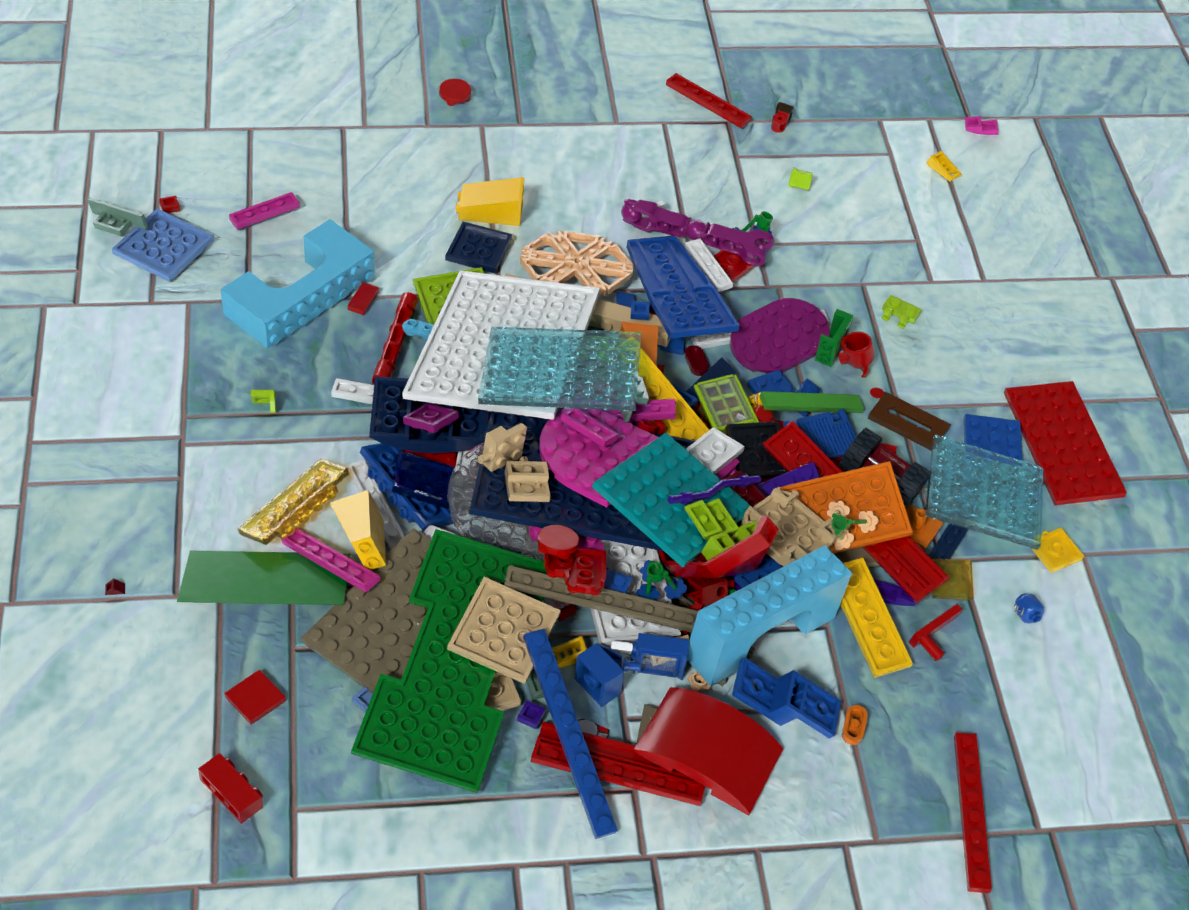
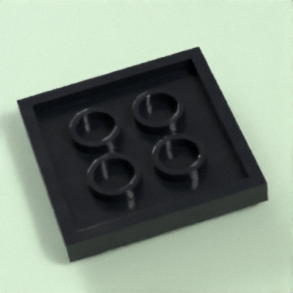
M778 421L728 424L725 427L727 436L745 446L743 453L736 457L739 461L736 465L737 472L741 470L744 475H759L761 478H774L787 473L763 447L765 441L780 431Z

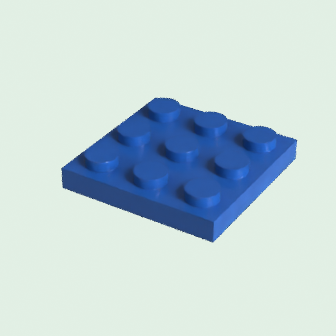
M965 414V461L1021 468L1023 459L1020 421Z

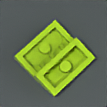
M720 499L704 503L701 500L684 507L705 540H709L711 536L725 531L729 536H732L739 529Z

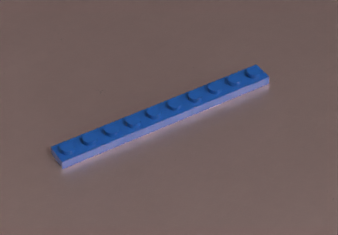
M545 629L525 633L523 639L595 839L615 834L618 831L546 631Z

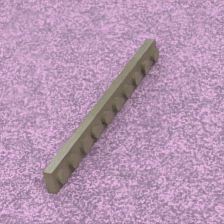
M508 566L504 586L513 590L691 633L698 613L696 610L605 588L597 596L579 592L570 593L563 578H551L547 574L514 566Z

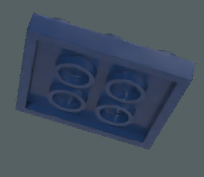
M463 221L445 255V260L473 268L482 267L484 271L496 273L512 240V234Z

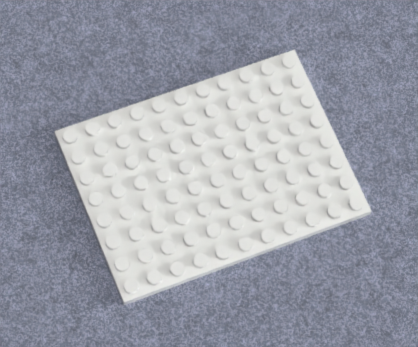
M459 271L402 393L403 399L554 420L599 298L600 288Z

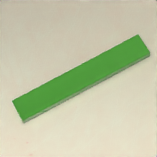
M764 391L759 395L765 410L838 412V410L844 409L846 413H862L864 410L859 395Z

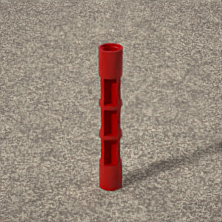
M405 292L400 297L394 322L389 328L390 333L387 342L384 343L381 359L378 361L372 377L373 384L375 377H393L395 363L398 355L401 353L403 339L407 335L402 329V324L412 319L418 304V298L413 293Z

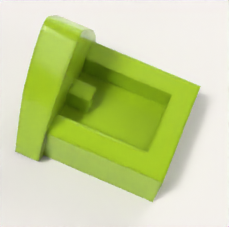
M794 167L790 175L789 187L809 190L813 173Z
M251 390L252 404H270V413H276L277 393L275 390Z

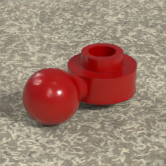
M640 419L637 425L638 428L648 431L653 435L655 433L663 434L666 431V424L662 420L651 422Z

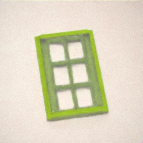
M731 374L694 385L695 392L712 428L714 427L726 434L725 427L728 424L759 422L737 375Z

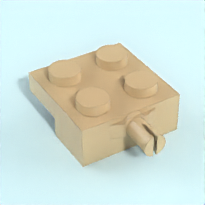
M520 423L508 430L500 426L486 433L483 454L478 456V462L493 472L498 468H503L507 461L518 460L523 453L527 427Z
M521 457L519 461L506 462L505 479L509 501L549 502L550 491L547 462L528 461L527 457L525 459Z

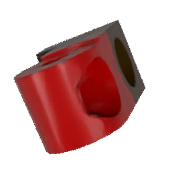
M778 102L771 124V129L774 132L780 133L785 130L792 118L794 106Z

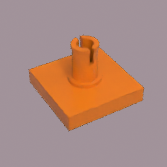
M909 504L906 512L913 531L909 537L916 544H920L925 552L942 528L944 522L932 517L926 510L918 509Z

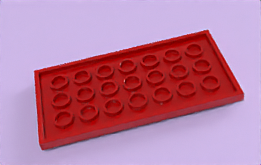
M1073 381L1005 388L1004 395L1015 419L1020 421L1022 435L1054 506L1123 498L1126 496L1127 491Z

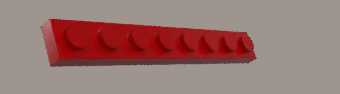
M955 732L954 746L967 891L990 893L992 885L977 734Z

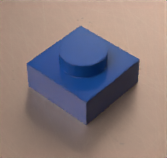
M632 301L630 319L649 320L650 302Z

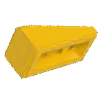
M942 151L930 156L926 162L929 167L949 182L962 175Z
M580 636L553 647L552 651L557 657L558 667L561 668L576 664L577 655L585 651L587 647L583 637ZM560 653H564L565 658H561Z

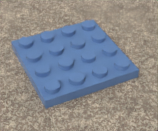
M157 208L145 218L148 229L135 227L112 248V254L170 282L214 241V235Z

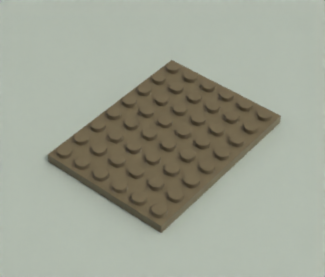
M413 528L386 554V565L371 570L380 576V581L367 592L354 586L345 594L344 605H334L301 637L302 643L363 688L366 687L371 694L374 692L381 673L402 679L427 612V608L409 603V597L431 540Z

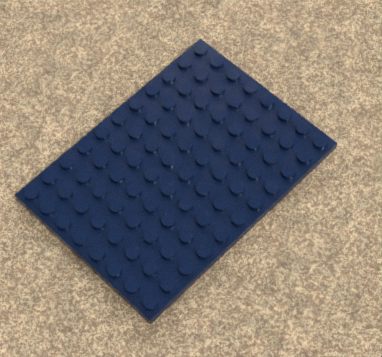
M491 411L487 433L500 426L508 430L520 423L524 424L527 430L521 457H524V459L527 457L528 461L542 462L539 451L540 436L544 425L549 419ZM655 433L654 435L660 437L663 434ZM671 436L685 449L695 442L694 440ZM483 464L479 465L469 510L470 515L538 528L549 525H562L574 530L577 535L663 551L612 504L605 507L573 491L554 478L555 474L551 470H548L549 502L509 501L505 479L506 465L493 472Z

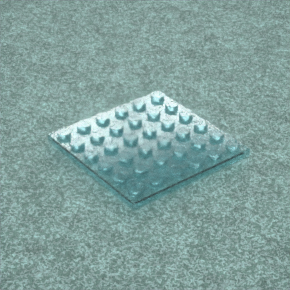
M935 435L932 442L929 470L931 475L928 480L925 516L1038 550L1041 545L1043 467Z

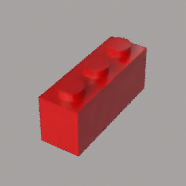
M219 753L198 768L199 777L203 784L241 824L263 808V795L261 791L249 784L246 775L243 772L239 773L235 769L234 763L228 757L225 759Z

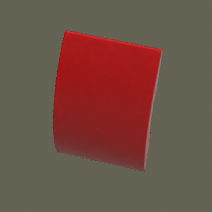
M670 687L633 752L669 772H672L673 769L711 789L710 795L749 816L783 751V747L761 725L734 707L696 691Z

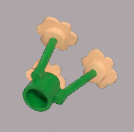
M832 501L828 506L827 515L831 517V525L835 530V535H837L833 544H835V548L839 551L843 548H850V543L854 541L853 534L849 533L848 530L851 524L861 526L863 533L876 529L875 525L879 519L873 515V511H861L859 519L852 520L846 516L849 514L850 508L844 505L843 501Z

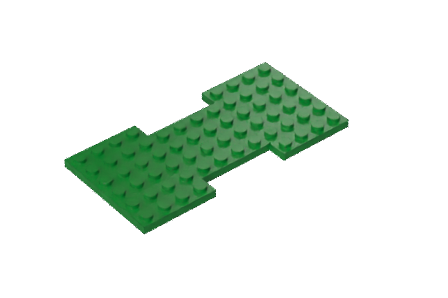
M435 529L409 597V603L427 608L426 615L402 679L380 674L353 744L352 755L478 794L504 717V711L485 706L496 671L447 650V646L483 577L504 585L508 566L547 574L543 561ZM518 591L538 601H543L544 597Z

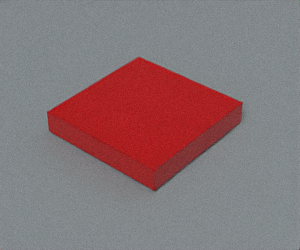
M260 669L224 693L225 698L250 725L286 701V697Z

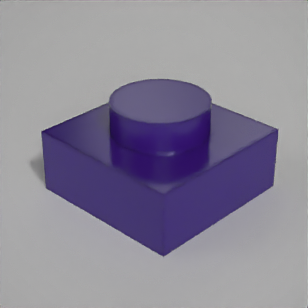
M527 700L517 716V721L537 729L546 713V708Z

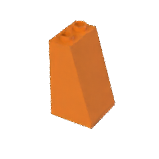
M622 321L618 347L630 338H633L656 365L658 326Z

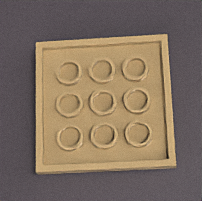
M483 577L447 646V650L525 684L533 669V664L523 636L525 633L545 629L547 637H549L561 610Z

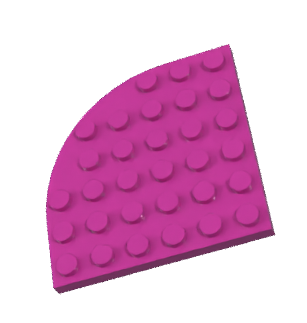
M575 398L556 413L554 420L549 419L544 425L540 436L539 451L542 462H547L548 470L555 474L554 478L573 491L608 507L610 503L592 488L594 481L658 437L631 423L624 422V420L615 415L609 414L579 398ZM576 407L618 434L617 441L603 448L561 421V414Z

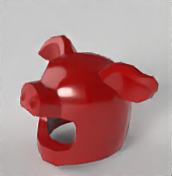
M861 331L849 333L841 340L843 351L838 353L839 361L841 364H849L854 368L861 369L863 372L861 377L866 378L869 373V365L875 357L872 339L867 333Z

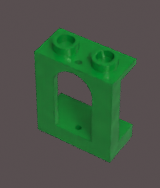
M836 309L829 337L823 334L820 337L815 361L832 367L838 357V353L842 350V338L849 334L854 315Z

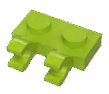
M890 295L883 304L882 310H884V315L881 319L889 321L891 316L895 315L900 320L897 326L904 329L908 322L914 324L920 316L922 309Z

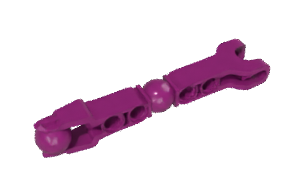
M625 199V204L621 209L622 220L632 224L635 228L645 232H650L651 230L676 237L686 238L688 236L691 240L701 238L706 245L738 254L744 262L756 266L764 264L766 260L764 250L770 249L774 243L773 235L761 230L744 232L718 224H710L709 222L705 225L701 220L691 221V217L688 218L686 215L660 208L655 202ZM642 213L648 215L649 218L641 217Z

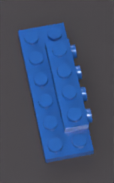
M383 443L361 447L360 454L370 465L367 470L368 477L377 482L379 491L385 492L389 503L398 508L401 518H406L409 523L416 522L422 531L426 530L430 525L441 527L454 524L456 517L400 449Z

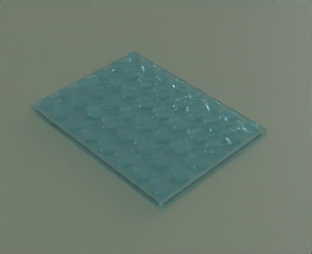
M491 326L478 404L636 411L642 332Z

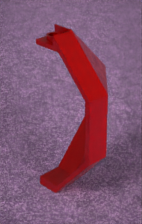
M762 516L752 535L707 562H701L696 557L683 568L664 551L658 550L664 566L674 577L720 578L755 571L779 529L768 516Z

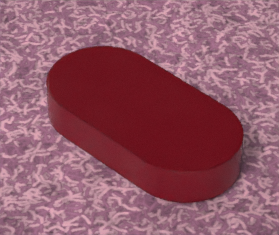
M695 345L686 348L685 359L691 373L696 376H702L709 368L703 350Z

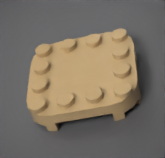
M778 487L773 489L771 495L757 505L748 507L740 526L756 521L758 524L762 516H768L779 530L766 553L783 567L824 545L829 549L837 537L831 525L832 520L823 521L797 499L800 494L797 491L787 492L780 490Z

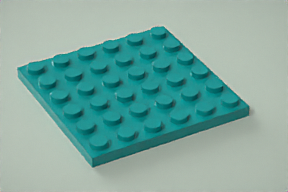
M664 433L594 481L592 488L683 568L701 554L708 540L702 537L685 511L684 507L690 504H669L667 498L668 496L679 495L681 492L689 491L696 493L707 491L718 483L720 479L669 434ZM725 487L710 499L703 500L704 503L720 499L737 525L741 523L746 510L750 506L730 487Z

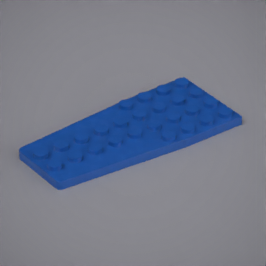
M676 236L627 240L626 248L650 304L670 339L738 331L739 324L720 293Z

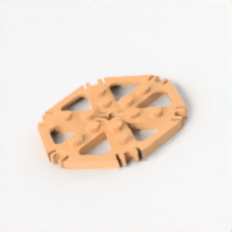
M557 231V235L549 232V236L545 233L523 247L520 256V264L532 280L565 283L575 276L582 286L600 288V293L603 296L606 293L609 295L629 281L633 271V263L616 243L613 244V241L607 243L605 242L606 238H601V236L568 231ZM571 242L589 245L578 251ZM543 246H551L556 253L540 251L539 249ZM607 254L613 255L617 259V261L603 260L600 258ZM532 266L550 267L553 269L545 274L538 275ZM597 274L617 277L618 280L608 285Z

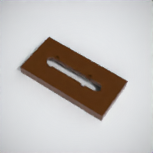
M887 392L882 395L868 415L869 420L933 452L951 426L950 423ZM888 409H891V410H893V411H895V412H897V413H899V414H901V415H903V416H905V417H907V418H909V419H911V420H913V421H915V422H917V423H919V424H921V425H923V426L929 428L931 431H927V430H925V429H923V428H921V427L918 428V427H916L917 425H915V424H913V423H911V422H909V421H907V420H905V419H903V418H901V417H899V416H897V415H895V414H893V413L890 414V412L888 411Z

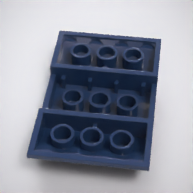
M375 377L370 438L398 449L423 453L459 452L484 445L488 429L489 411L430 403L458 411L459 418L435 433H429L427 430L420 428L415 429L412 426L405 425L403 417L429 402L403 399L402 393L409 378Z

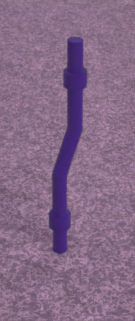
M740 475L737 478L720 480L707 491L696 493L689 491L681 492L679 495L668 496L667 500L669 504H690L692 501L710 499L725 487H748L750 484L760 483L761 477L759 475Z

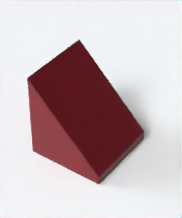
M113 578L105 584V595L125 594V583Z

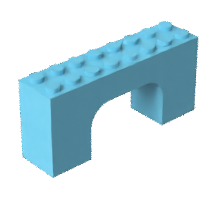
M329 219L303 236L305 262L315 270L294 284L284 288L268 286L248 271L221 288L223 314L269 349L328 308H331L341 299L346 298L353 291L358 290L362 282L367 283L375 277L374 251Z
M824 545L699 610L688 644L687 660L710 686L736 673L740 660L747 657L752 644L762 634L790 619L805 635L835 619L852 572Z

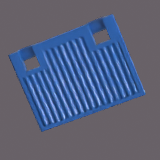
M844 409L838 410L836 414L826 412L799 418L795 422L829 459L844 456V453L856 438V434ZM785 421V422H783L782 424H783V426L785 427V426H786L787 424H789L790 422H789V421Z

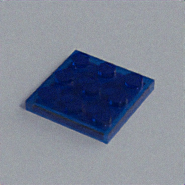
M399 450L392 492L414 498L418 501H424L437 507L449 509L452 498L450 480L454 475L455 467Z

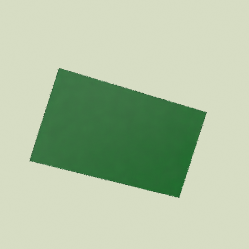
M190 550L177 602L344 605L347 581L299 553ZM342 553L348 558H350L351 554Z

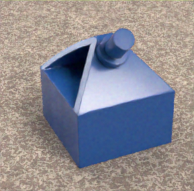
M596 643L577 655L574 679L600 707H603L621 695L624 672H628V670L639 671L640 663L629 662V659H625L620 653Z

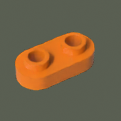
M860 705L850 706L845 715L842 738L850 745L859 744L864 736L868 713Z

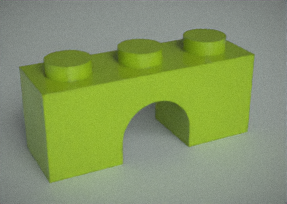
M753 521L740 526L738 531L731 537L726 531L711 536L701 553L707 561L752 535L757 522Z

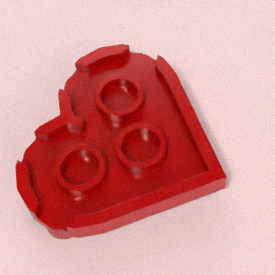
M578 547L574 553L570 554L569 559H560L558 556L545 554L543 564L547 570V575L551 578H564L567 590L570 593L579 592L594 596L601 593L606 582V550Z

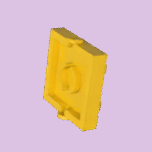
M1062 528L1051 532L1044 531L1040 536L1030 539L1028 543L1050 573L1080 562L1084 557Z

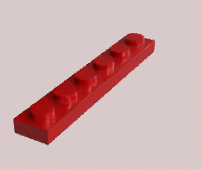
M677 73L666 80V86L741 129L751 122V115Z

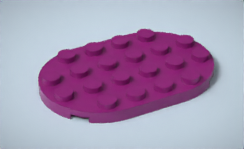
M783 298L773 301L737 321L739 329L738 331L731 332L729 343L733 356L746 369L766 374L776 370H780L783 373L816 356L821 335L829 337L830 329L826 317L815 305L801 299Z

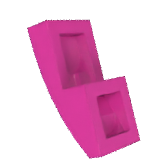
M981 116L965 117L967 131L983 135H998L997 119L981 121Z

